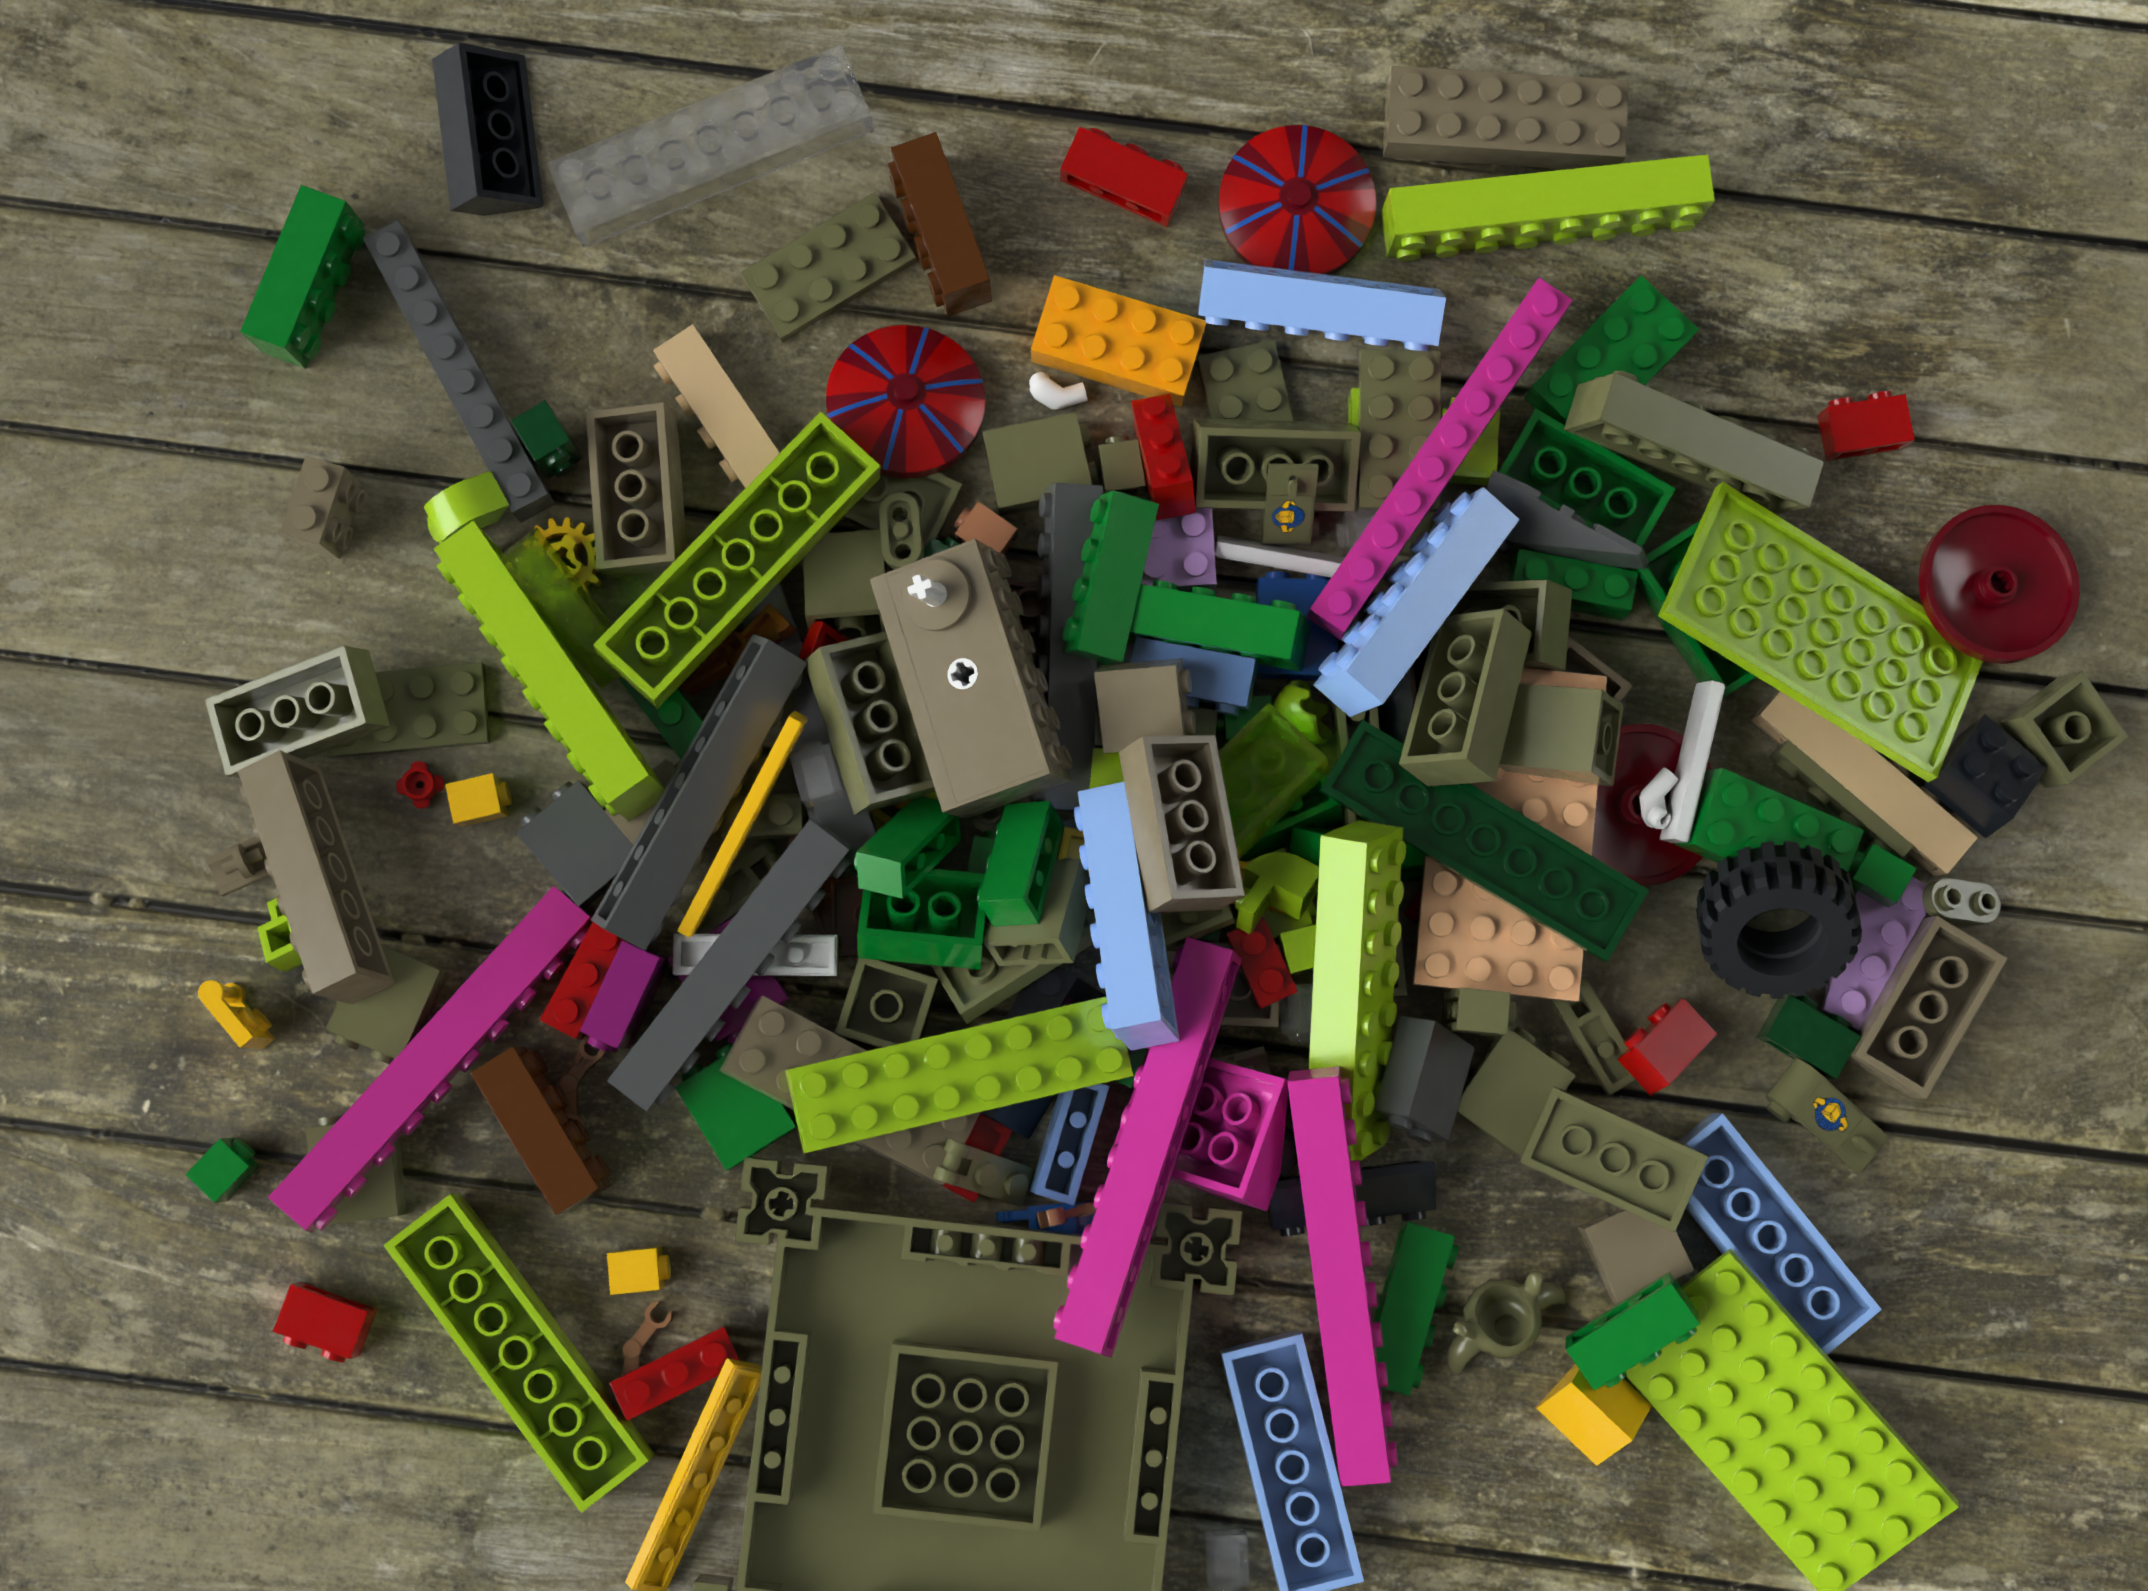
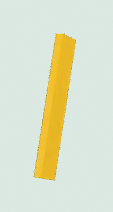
M794 710L785 722L677 930L681 934L690 938L699 930L808 721L807 717Z
M726 1359L625 1581L632 1590L667 1591L759 1389L762 1367L759 1364Z

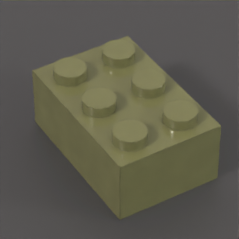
M1549 580L1472 583L1449 614L1457 615L1505 609L1532 632L1523 668L1565 670L1572 589Z

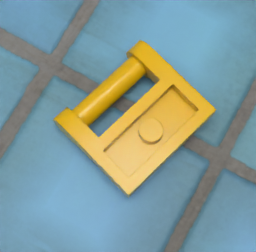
M208 980L200 985L198 990L199 999L240 1048L264 1049L275 1039L268 1030L272 1025L267 1017L257 1008L252 1011L244 1002L246 991L240 984L227 983L223 985L221 982Z

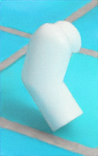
M1037 372L1029 380L1030 392L1034 399L1052 410H1059L1088 401L1083 382L1061 387L1051 380L1045 372Z
M1665 767L1649 782L1639 796L1641 817L1644 823L1656 829L1667 827L1671 821V814L1667 813L1664 796L1679 781Z

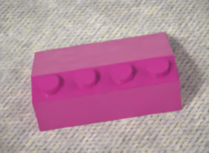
M1148 1049L1143 1065H1145L1150 1049ZM1210 1058L1170 1182L1267 1211L1281 1173L1289 1091L1288 1080ZM1135 1088L1128 1104H1132L1136 1092ZM1120 1125L1119 1131H1118V1133H1117V1136H1116V1139H1115L1114 1144H1118V1143H1119V1140H1120V1137H1121V1134H1122V1131H1123V1128H1121V1125Z

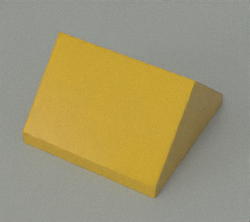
M1575 1364L1535 1408L1597 1466L1633 1441L1652 1405L1625 1379L1612 1387L1607 1388L1603 1385L1594 1391Z

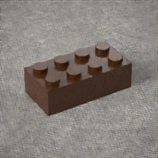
M934 132L891 147L893 161L887 163L891 175L889 176L896 198L904 197L900 202L910 235L918 234L914 236L917 247L916 252L923 271L931 270L930 273H927L936 307L943 305L947 317L992 302L990 278L937 133Z
M512 1046L470 1072L554 1214L559 1215L570 1212L611 1186L607 1179L611 1175L610 1169L599 1154L594 1157L586 1144V1142L590 1141V1137L578 1119L573 1122L568 1118L564 1108L569 1106V1102L558 1085L553 1087L550 1085L544 1075L548 1071V1067L538 1051L534 1050L531 1052L527 1047Z

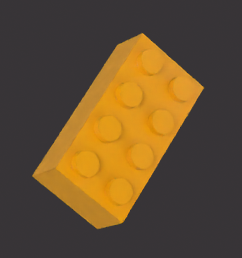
M1054 275L1031 347V362L1146 397L1171 394L1173 405L1182 407L1207 323L1205 320Z

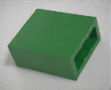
M730 1043L717 1051L715 1056L718 1060L706 1068L699 1063L691 1067L687 1074L682 1073L680 1077L683 1082L675 1086V1089L726 1171L744 1162L745 1157L754 1156L798 1128L796 1119L787 1106L719 1071L734 1043Z

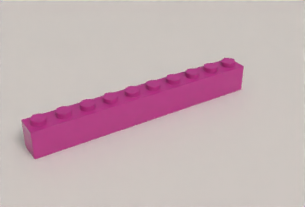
M1541 278L1537 279L1320 593L1306 618L1341 640L1560 322L1573 301L1571 298Z
M553 886L268 1198L305 1231L313 1233L316 1228L320 1231L324 1230L337 1216L338 1211L334 1208L343 1198L347 1196L351 1199L363 1188L367 1182V1179L363 1176L374 1164L380 1167L392 1156L396 1150L393 1143L403 1132L408 1136L421 1124L424 1116L421 1114L432 1101L438 1104L453 1087L450 1081L460 1070L466 1073L473 1067L481 1056L478 1050L488 1039L492 1042L497 1040L509 1026L506 1019L516 1008L520 1011L524 1010L537 995V992L533 989L544 977L549 981L560 971L565 963L562 957L572 947L578 950L592 924L591 917Z
M1187 937L1184 947H1179L1173 960L1175 974L1171 986L1180 1041L1147 1047L1150 1050L1145 1065L1141 1064L1137 1069L1134 1078L1136 1092L1132 1104H1128L1122 1113L1120 1125L1123 1131L1119 1143L1113 1145L1108 1156L1107 1167L1110 1170L1105 1184L1099 1186L1096 1192L1094 1207L1097 1210L1092 1225L1088 1224L1082 1234L1081 1248L1083 1252L1079 1264H1075L1069 1273L1067 1288L1070 1291L1065 1306L1061 1305L1054 1319V1329L1057 1330L1055 1339L1110 1358L1113 1356L1242 961L1231 949Z
M1340 1066L1290 1071L1287 1082L1340 1485L1344 1487L1391 1483V1467H1398L1396 1441L1388 1442L1386 1428L1393 1427L1391 1402H1383L1381 1388L1388 1387L1386 1362H1378L1376 1348L1383 1347L1382 1329L1380 1322L1372 1321L1371 1307H1378L1375 1281L1367 1282L1366 1267L1373 1266L1370 1241L1362 1242L1360 1228L1361 1226H1367L1365 1201H1357L1355 1186L1362 1185L1360 1161H1352L1350 1145L1357 1144L1354 1119H1346L1345 1104L1352 1103L1349 1078L1341 1079Z

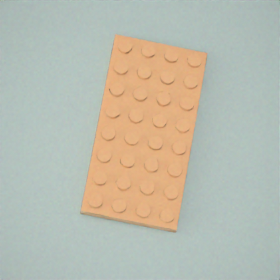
M1523 668L1519 684L1602 689L1606 692L1607 676ZM1500 767L1498 768L1495 781L1470 783L1592 856L1597 784L1507 772ZM1424 855L1412 985L1448 989L1470 988L1511 992L1510 995L1579 1002L1583 949Z

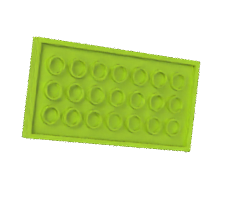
M1724 482L1715 487L1658 614L1663 620L1927 782L1938 778L1983 661L1972 658L1950 645L1934 628L1922 605Z
M1731 1248L1681 1286L1684 1293L1699 1312L1700 1325L1696 1327L1697 1332L1682 1343L1676 1344L1673 1341L1663 1347L1661 1355L1653 1362L1645 1366H1641L1638 1363L1626 1371V1377L1818 1591H1845L1959 1508V1501Z

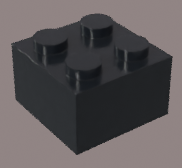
M1984 715L1958 735L1947 752L1938 778L1930 782L1926 781L1923 786L1984 838H1987L2015 817L2048 767L1987 715Z

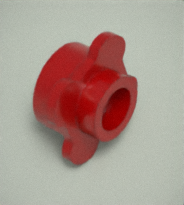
M415 761L411 764V769L396 782V790L399 794L411 798L416 808L425 809L430 805V798L436 792L443 790L445 781L442 776L432 774L425 762ZM419 781H422L424 783V786L421 789L417 788V783Z

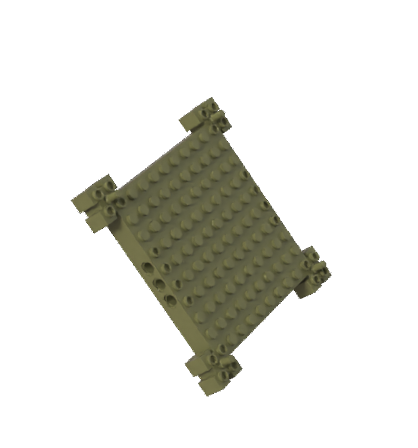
M745 1157L741 1191L753 1192L752 1206H743L738 1209L735 1242L769 1245L773 1243L774 1233H778L737 1585L736 1590H732L734 1577L701 1573L694 1581L693 1591H1162L1193 1279H1199L1198 1289L1200 1292L1234 1296L1237 1261L1225 1258L1227 1244L1239 1245L1242 1211L1207 1206L1206 1218L1192 1217L1193 1206L1191 1204L1163 1201L1155 1224L1154 1234L1155 1236L1166 1237V1243H1149L1113 1356L1110 1358L1054 1338L1057 1331L1054 1329L1056 1313L1061 1305L1065 1306L1070 1291L1067 1288L1069 1273L1075 1264H1079L1083 1252L1081 1248L1082 1234L815 1205V1199L825 1200L828 1198L831 1165L796 1162L794 1163L793 1174L781 1172L783 1160Z

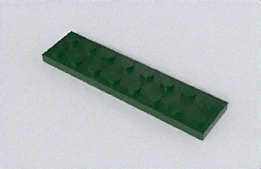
M1362 719L1319 792L1369 822L1403 827V841L1409 846L1601 961L1608 962L1647 896L1648 889L1470 783L1439 786L1425 785L1399 765L1404 744Z

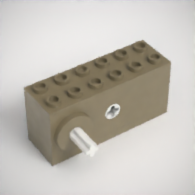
M972 539L870 579L942 812L963 818L973 817L1072 781L1068 770L1073 768L1069 751L1065 745L1060 746L1056 733L1057 730H1060L1058 716L1052 706L1048 707L1043 693L1048 691L1045 676L1040 668L1036 669L1031 655L1036 652L1034 641L1030 632L1027 629L1023 630L1019 618L1023 614L1021 601L1015 591L1011 592L1007 578L1011 576V570L1008 561L1003 553L999 554L992 547L985 545L977 539Z

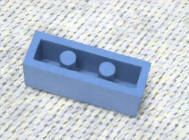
M1136 637L1131 663L1182 658L1183 669L1190 670L1192 682L1191 694H1186L1187 707L1198 709L1200 702L1215 705V712L1231 716H1238L1239 710H1250L1259 665L1256 659Z
M1097 1084L1058 1094L1029 1189L1030 1192L1074 1206L1109 1086Z

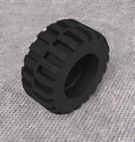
M1773 841L1761 842V847L1751 849L1750 846L1737 851L1738 855L1731 858L1727 856L1718 863V871L1713 869L1709 872L1703 881L1704 886L1698 892L1696 913L1704 959L1710 964L1711 971L1718 978H1725L1726 984L1739 991L1741 988H1745L1747 994L1761 997V994H1770L1771 999H1783V995L1793 993L1795 997L1806 995L1808 989L1815 987L1819 990L1828 985L1830 977L1837 978L1847 969L1846 963L1850 964L1854 960L1858 952L1857 945L1861 942L1862 937L1856 895L1847 871L1840 868L1839 862L1832 856L1826 854L1822 857L1821 850L1809 845L1805 849L1800 848L1797 842L1784 841V845H1774ZM1791 908L1810 914L1801 924L1783 931H1760L1745 925L1753 917L1773 909Z

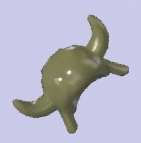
M1532 1271L1524 1284L1509 1278L1489 1279L1474 1289L1472 1294L1468 1296L1463 1310L1464 1321H1457L1454 1325V1332L1458 1335L1453 1339L1448 1349L1447 1360L1450 1369L1455 1374L1461 1375L1465 1365L1481 1351L1500 1359L1519 1356L1525 1352L1539 1337L1542 1326L1541 1311L1557 1303L1560 1305L1566 1304V1294L1562 1287L1550 1281H1543L1542 1272Z

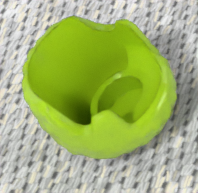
M1303 680L1291 681L1279 692L1273 705L1275 728L1283 739L1298 745L1325 744L1332 734L1331 729L1322 723V717L1328 713V705L1314 701L1311 697V688L1308 682Z

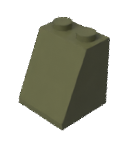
M859 529L853 532L827 533L803 558L805 617L808 631L811 624L819 621L826 623L849 640L886 632L870 582L871 578L887 573V564L882 555L880 529Z
M1519 684L1499 767L1507 772L1613 786L1623 705L1602 689Z

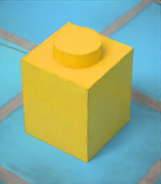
M491 773L445 784L453 824L465 827L509 816L507 806L512 805L511 792L506 781L501 782L499 776Z
M662 1246L607 1253L610 1295L660 1290L665 1287V1280L671 1278L669 1255H662Z

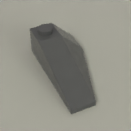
M1495 470L1491 474L1487 490L1520 519L1497 549V553L1505 555L1509 551L1516 554L1519 549H1525L1606 566L1643 570L1648 566L1649 561L1645 551L1639 545L1600 524L1595 523L1591 528L1585 526L1586 522L1574 513L1575 510L1564 504L1561 508L1554 509L1539 498L1540 491Z

